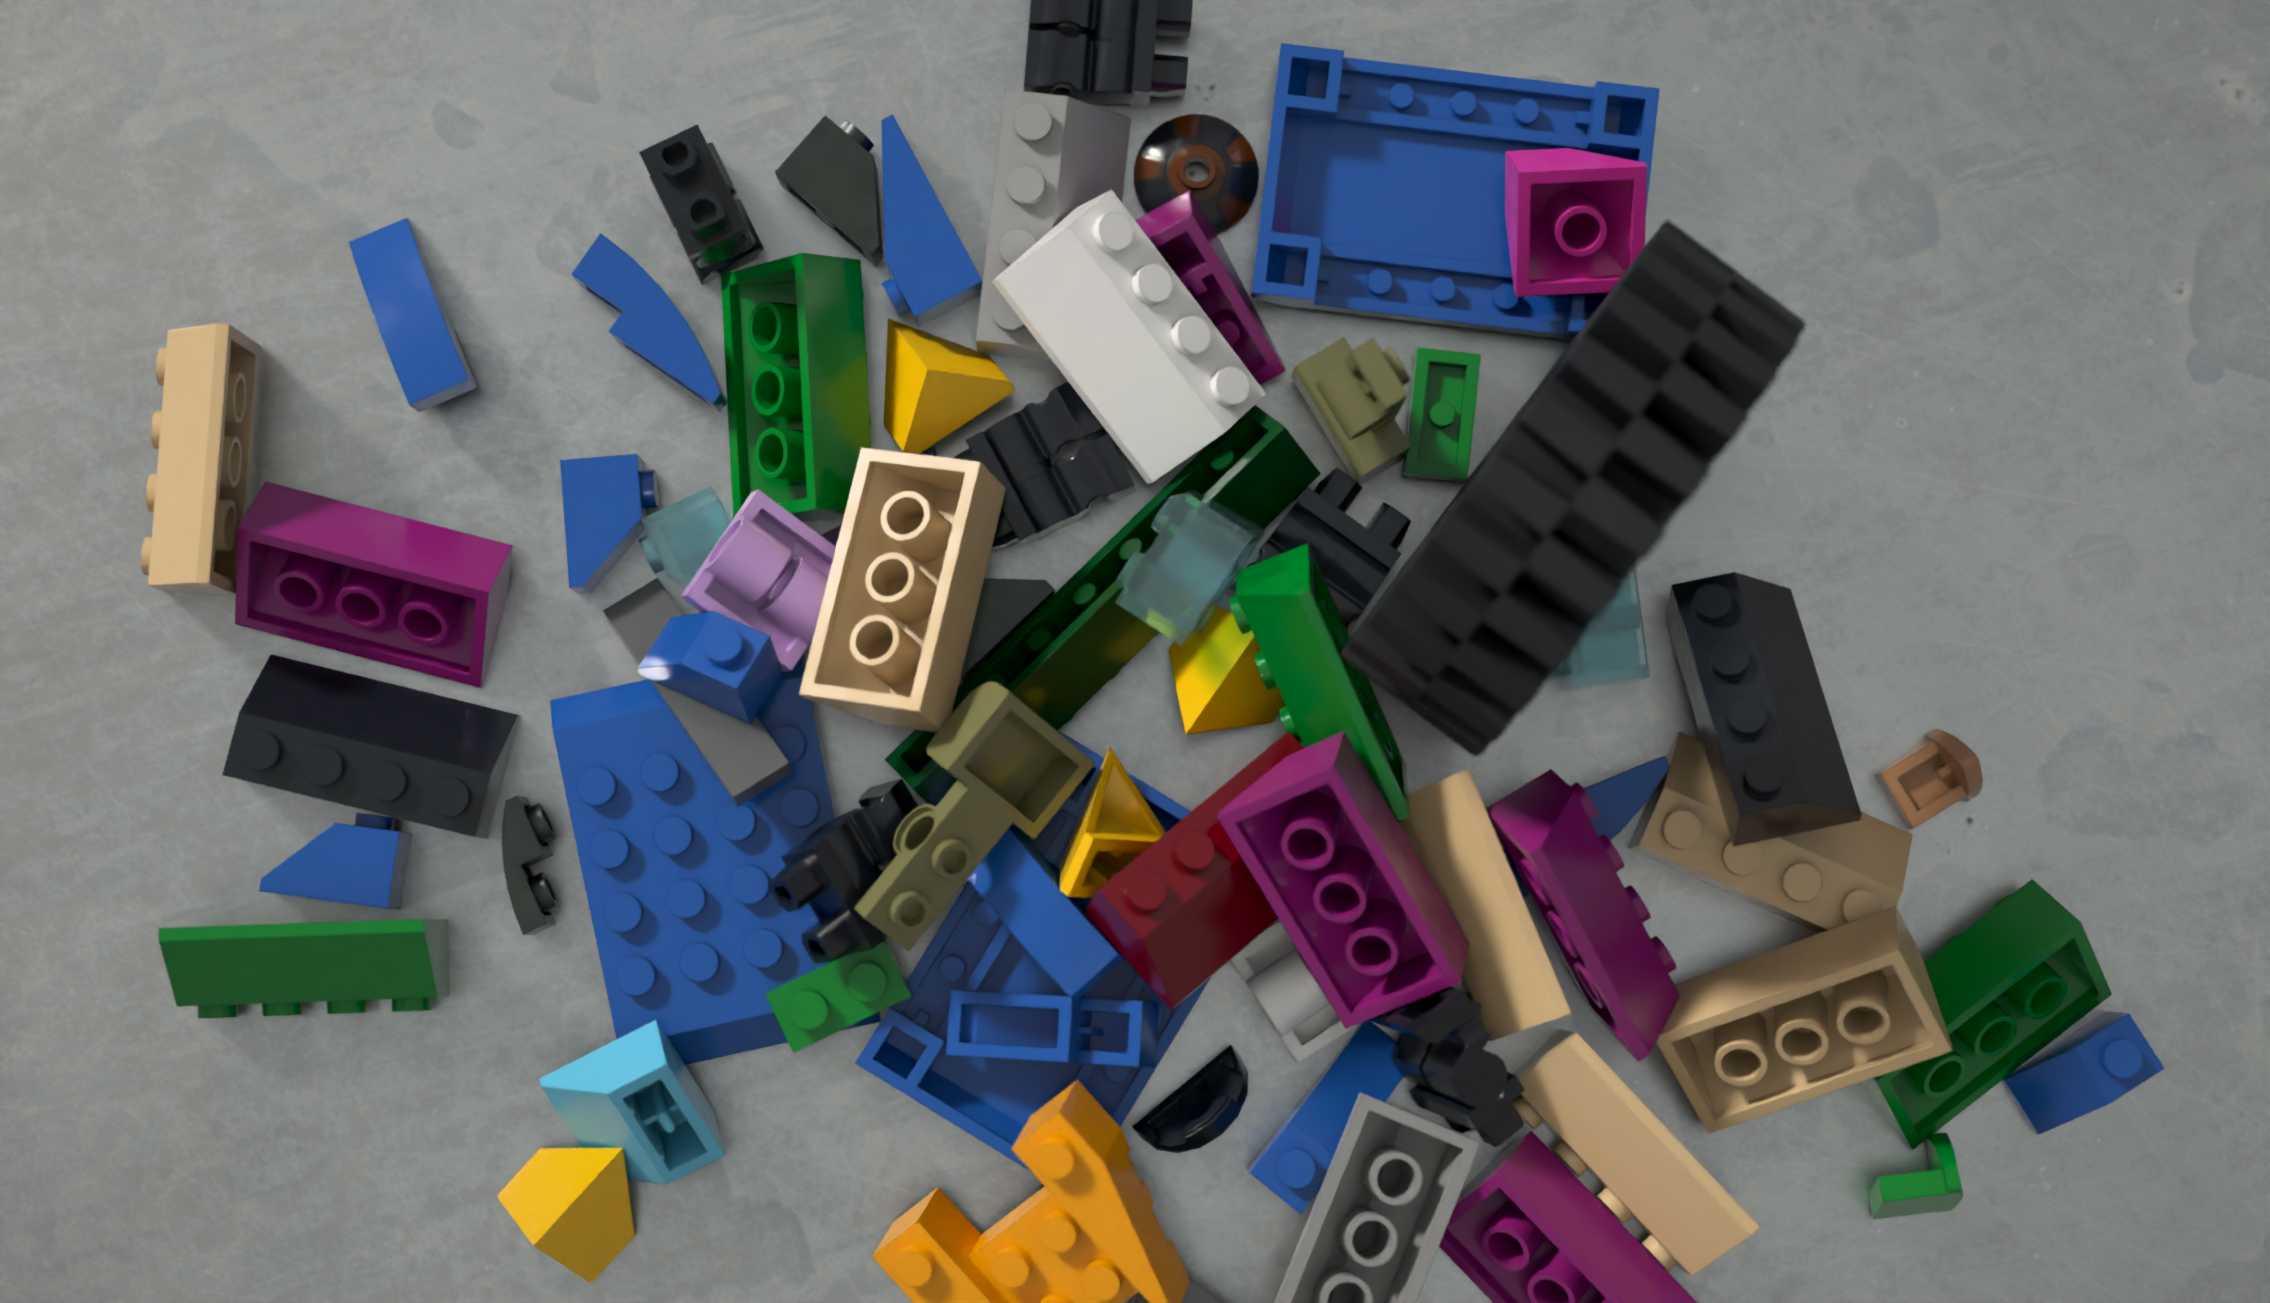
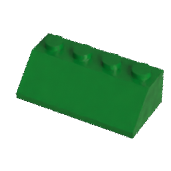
M799 253L722 274L721 292L733 518L750 493L756 490H760L802 522L844 518L861 447L871 448L861 260Z
M1309 543L1236 571V595L1229 598L1230 607L1242 634L1252 631L1261 651L1255 653L1254 657L1263 683L1268 690L1278 687L1286 706L1280 708L1279 712L1286 733L1289 731L1306 748L1345 731L1396 820L1401 821L1409 818L1410 806L1406 763L1368 677L1339 656L1350 641V636Z
M2033 879L2015 893L2002 898L1993 910L1963 933L1952 937L1944 948L1924 962L1952 1044V1051L1860 1082L1859 1084L1902 1140L1912 1150L1927 1139V1135L1938 1131L2112 995L2082 923Z
M448 919L159 928V944L176 1005L197 1006L198 1018L238 1017L237 1004L261 1003L262 1016L302 1015V1002L327 1001V1014L367 1012V1000L392 999V1012L431 1010V998L450 996Z

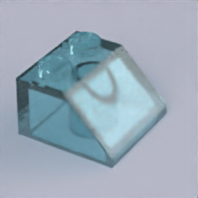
M1195 490L1185 492L1181 500L1173 495L1168 498L1151 525V528L1159 533L1146 555L1136 550L1116 580V583L1124 588L1116 604L1180 646L1200 635L1235 580L1236 571L1242 569L1266 529Z

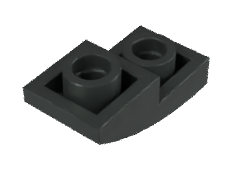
M517 795L505 801L502 822L503 866L509 896L523 935H534L556 925L550 911L559 907L554 890L543 872L534 875L531 869L532 865L554 856L547 841L556 838V835L541 803L531 806L527 797Z

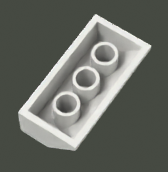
M1112 189L1075 208L992 281L993 285L1147 484L1156 481L1224 434L1266 395L1265 391Z

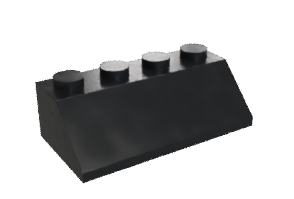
M1736 572L1671 585L1666 620L1733 847L1860 821L1862 814L1791 589Z
M271 654L239 711L223 775L456 833L488 839L520 715Z

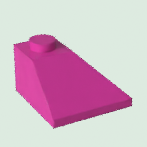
M1572 148L1505 151V220L1516 297L1604 293L1611 291L1645 246L1647 165L1644 162Z

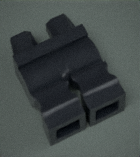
M1031 0L1024 91L1052 94L1058 87L1068 88L1073 96L1087 103H1130L1131 106L1143 107L1149 106L1150 96L1170 97L1184 95L1187 83L1188 57L1154 54L1156 35L1189 37L1193 0ZM1062 26L1074 27L1080 35L1077 37H1066L1057 30Z
M698 124L639 152L650 174L652 184L673 227L678 232L677 235L701 285L758 259V254L764 247L740 198L735 200L733 198V195L737 193L713 142L707 144Z
M1069 382L1050 391L1047 399L1038 404L1029 403L1021 411L1000 420L984 432L981 431L966 439L965 441L969 449L954 457V459L981 462L1006 488L991 551L1008 546L1017 540L1024 547L1039 539V537L1078 520L1091 510L1092 502L1100 497L1108 498L1111 502L1136 492L1135 484L1108 434L1105 435L1104 427ZM1070 442H1077L1082 446L1076 455L1068 459H1059L1054 464L1052 463L1061 454L1062 447Z
M1335 468L1318 483L1314 490L1309 487L1306 488L1295 505L1262 545L1257 561L1249 563L1247 567L1309 543L1348 632V625L1358 620L1393 565L1402 553L1397 548L1402 543L1411 520L1392 506L1383 502L1366 527L1358 523L1345 512L1363 487L1339 468ZM1236 581L1228 590L1226 596L1229 598L1236 595Z
M903 779L870 787L858 800L862 808L853 809L825 823L804 840L800 846L794 847L781 856L786 866L773 878L768 888L779 906L787 912L799 910L809 903L819 922L801 934V943L812 961L816 964L830 962L844 955L872 950L888 937L862 917L854 908L889 866L887 864L878 867L877 864L891 858L893 860L897 856L893 847L896 830L903 819L912 810L919 807Z
M1450 986L1369 1019V1021L1400 1032L1391 1053V1058L1403 1077L1418 1084L1409 1092L1419 1107L1445 1117L1450 1127L1461 1133L1473 1129L1478 1131L1482 1140L1494 1147L1503 1144L1523 1126L1524 1122L1511 1101L1525 1089L1515 1074L1507 1072L1505 1063L1498 1055L1483 1049L1491 1036L1481 1021L1480 1012L1482 1005L1469 1000L1462 990Z

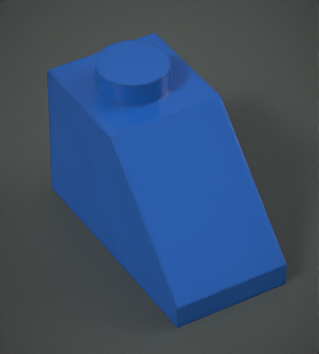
M638 454L560 460L569 588L578 594L591 593L650 525L649 508L659 507L655 469L646 470L645 462Z
M715 611L670 617L638 667L640 675L748 724L752 723L783 673L769 635Z
M356 813L355 825L334 823L262 877L259 891L385 909H401L412 833L394 831L395 818Z
M2107 1011L2013 1071L2002 1082L2035 1134L2039 1135L2112 1103L2165 1068L2129 1013Z

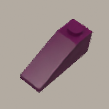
M1189 190L1136 219L1135 221L1259 385L1285 372V365L1230 258L1192 192Z

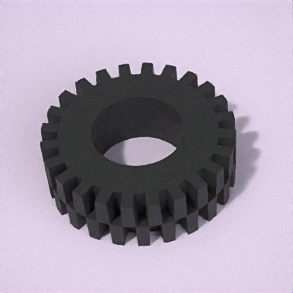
M1667 219L1623 273L1600 306L1590 316L1527 402L1521 407L1503 434L1482 459L1467 482L1376 602L1339 656L1472 756H1480L1492 741L1495 742L1506 731L1517 713L1521 714L1531 703L1552 671H1558L1575 650L1589 625L1595 618L1600 619L1618 596L1625 580L1640 560L1646 559L1666 533L1665 527L1677 511L1693 497L1711 472L1709 467L1734 440L1750 417L1747 414L1774 382L1779 374L1778 369L1799 341L1797 338L1805 329V321Z

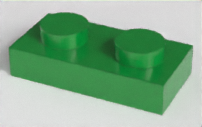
M1417 348L1406 435L1411 448L1404 457L1402 476L1462 483L1468 480L1481 354Z
M884 940L872 950L844 955L768 991L765 995L794 1053L911 997L912 993L887 940Z

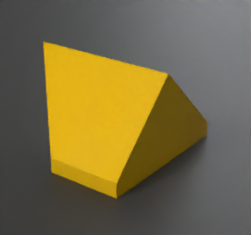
M888 318L884 426L902 452L922 453L1016 391L1009 379L989 355Z
M1204 598L1168 649L1185 734L1273 723L1279 714V709L1283 708L1285 703L1278 687L1268 690L1262 681L1254 654L1261 650L1253 632L1250 631L1242 634L1232 613Z
M1111 747L1108 749L1060 860V891L1068 897L1093 898L1100 887L1166 833Z
M542 1147L497 1195V1198L533 1246L589 1283H593L636 1236L623 1148Z

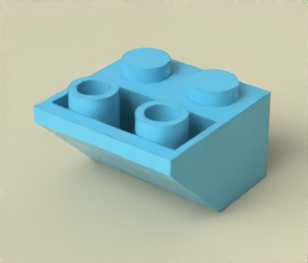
M657 1020L539 1079L541 1088L582 1148H623L627 1179L667 1185L725 1155L713 1108Z

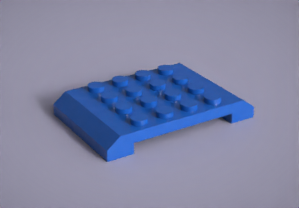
M1281 43L1251 297L1282 306L1573 340L1609 292L1516 297L1505 220V151L1572 148L1644 162L1647 165V209L1660 89L1596 81L1593 87L1364 60L1344 57L1343 50Z
M804 653L792 671H783L756 715L789 761L793 773L739 807L733 802L648 679L550 700L553 735L616 1039L657 1020L685 1065L787 1043L788 1041L765 994L776 987L829 963H814L801 943V934L819 922L809 903L799 910L787 912L779 906L768 888L773 878L786 866L781 856L794 847L800 846L817 829L837 817L814 712L816 710L814 701L803 698L799 694L806 668ZM878 1012L842 1030L881 1022V1014Z
M1059 731L1062 736L1096 763L1035 840L1027 834L1044 859L1056 865L1060 870L1061 857L1104 758ZM1128 773L1166 833L1191 813L1187 808ZM968 880L906 981L912 996L889 1007L855 1064L1031 1171L1011 1149L1030 1116L1078 1079L1121 1127L1210 978L1171 1010L1124 957L1081 996L1082 998L1159 1003L1155 1068L946 1055L950 990L1068 996L1018 941ZM1080 897L1087 907L1093 899Z

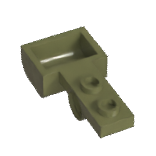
M1343 337L1301 362L1293 369L1292 380L1354 480L1359 484L1364 483L1404 459L1411 445L1395 421V417L1408 397V393L1403 386L1410 382V378L1400 358L1391 347L1381 351L1375 339L1371 338L1352 350Z
M997 682L984 683L971 691L929 742L927 754L955 776L957 781L937 806L930 804L921 805L912 810L903 819L896 830L893 840V847L897 856L854 908L862 917L907 951L912 949L1012 823L1035 840L1096 764Z

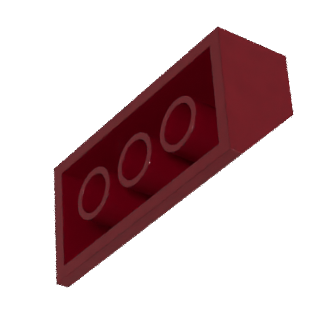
M1289 731L1100 887L1085 910V914L1171 1010L1177 1007L1279 919L1217 817L1221 809L1286 756L1304 749Z

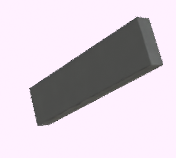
M658 577L603 610L608 623L638 666L642 663L670 617L684 615ZM648 679L737 807L793 773L789 761L757 716H755L751 724H748Z

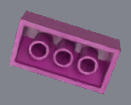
M265 481L237 527L235 624L481 688L485 680L508 596L513 545Z
M1345 731L1286 756L1219 811L1217 818L1346 1029L1462 981L1469 942Z
M1550 769L1486 808V811L1590 1011L1639 1062L1650 1055L1680 997L1669 975L1670 972L1676 969V964L1663 942L1657 936L1649 937L1643 925L1645 921L1651 918L1649 911L1631 885L1624 888L1617 874V871L1624 868V863L1613 843L1605 834L1598 837L1590 820L1598 816V813L1589 795L1578 782L1569 786Z
M1529 1131L1494 1158L1461 1191L1439 1245L1493 1303H1697L1532 1131Z

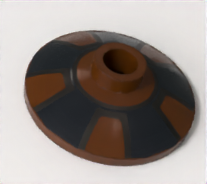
M1189 114L1166 121L1146 138L1136 157L1134 187L1137 199L1145 214L1190 190L1218 236L1233 228L1245 217L1257 194L1259 169L1251 145L1234 126L1214 116ZM1196 161L1202 162L1209 170L1208 177L1200 182L1190 180L1185 174V168L1188 164Z

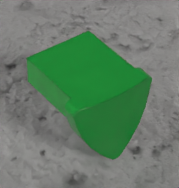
M1947 1133L1927 1135L1929 1171L1880 1176L1877 1178L1868 1194L1873 1219L1951 1211L1959 1204L1963 1197V1190L1954 1149Z

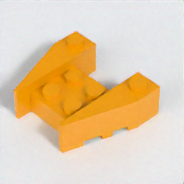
M1078 1079L1030 1116L1011 1148L1044 1185L1042 1189L983 1234H980L938 1187L892 1223L872 1255V1258L913 1303H1124L1137 1292H1140L1149 1303H1181L1190 1284V1279L1172 1239L1166 1240L1152 1209L1154 1200L1145 1180L1139 1181L1129 1159L1128 1152L1130 1147L1121 1127Z

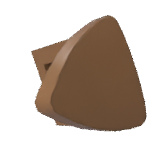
M1936 729L1925 736L1926 744L1874 775L1908 829L1916 828L1962 798L1968 802L1976 797L1982 789V770L1977 755L1957 737L1945 731Z

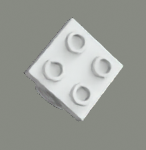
M1280 920L1266 929L1231 959L1236 970L1297 1063L1302 1062L1356 1026L1354 1025L1347 1029L1344 1027Z

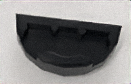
M1231 1045L1132 1126V1128L1156 1150L1173 1153L1201 1148L1221 1136L1238 1117L1248 1095V1072L1239 1054Z

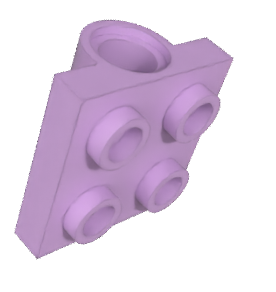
M760 490L753 491L693 577L681 598L702 613L715 611L769 635L782 671H792L808 645L812 644L836 546Z

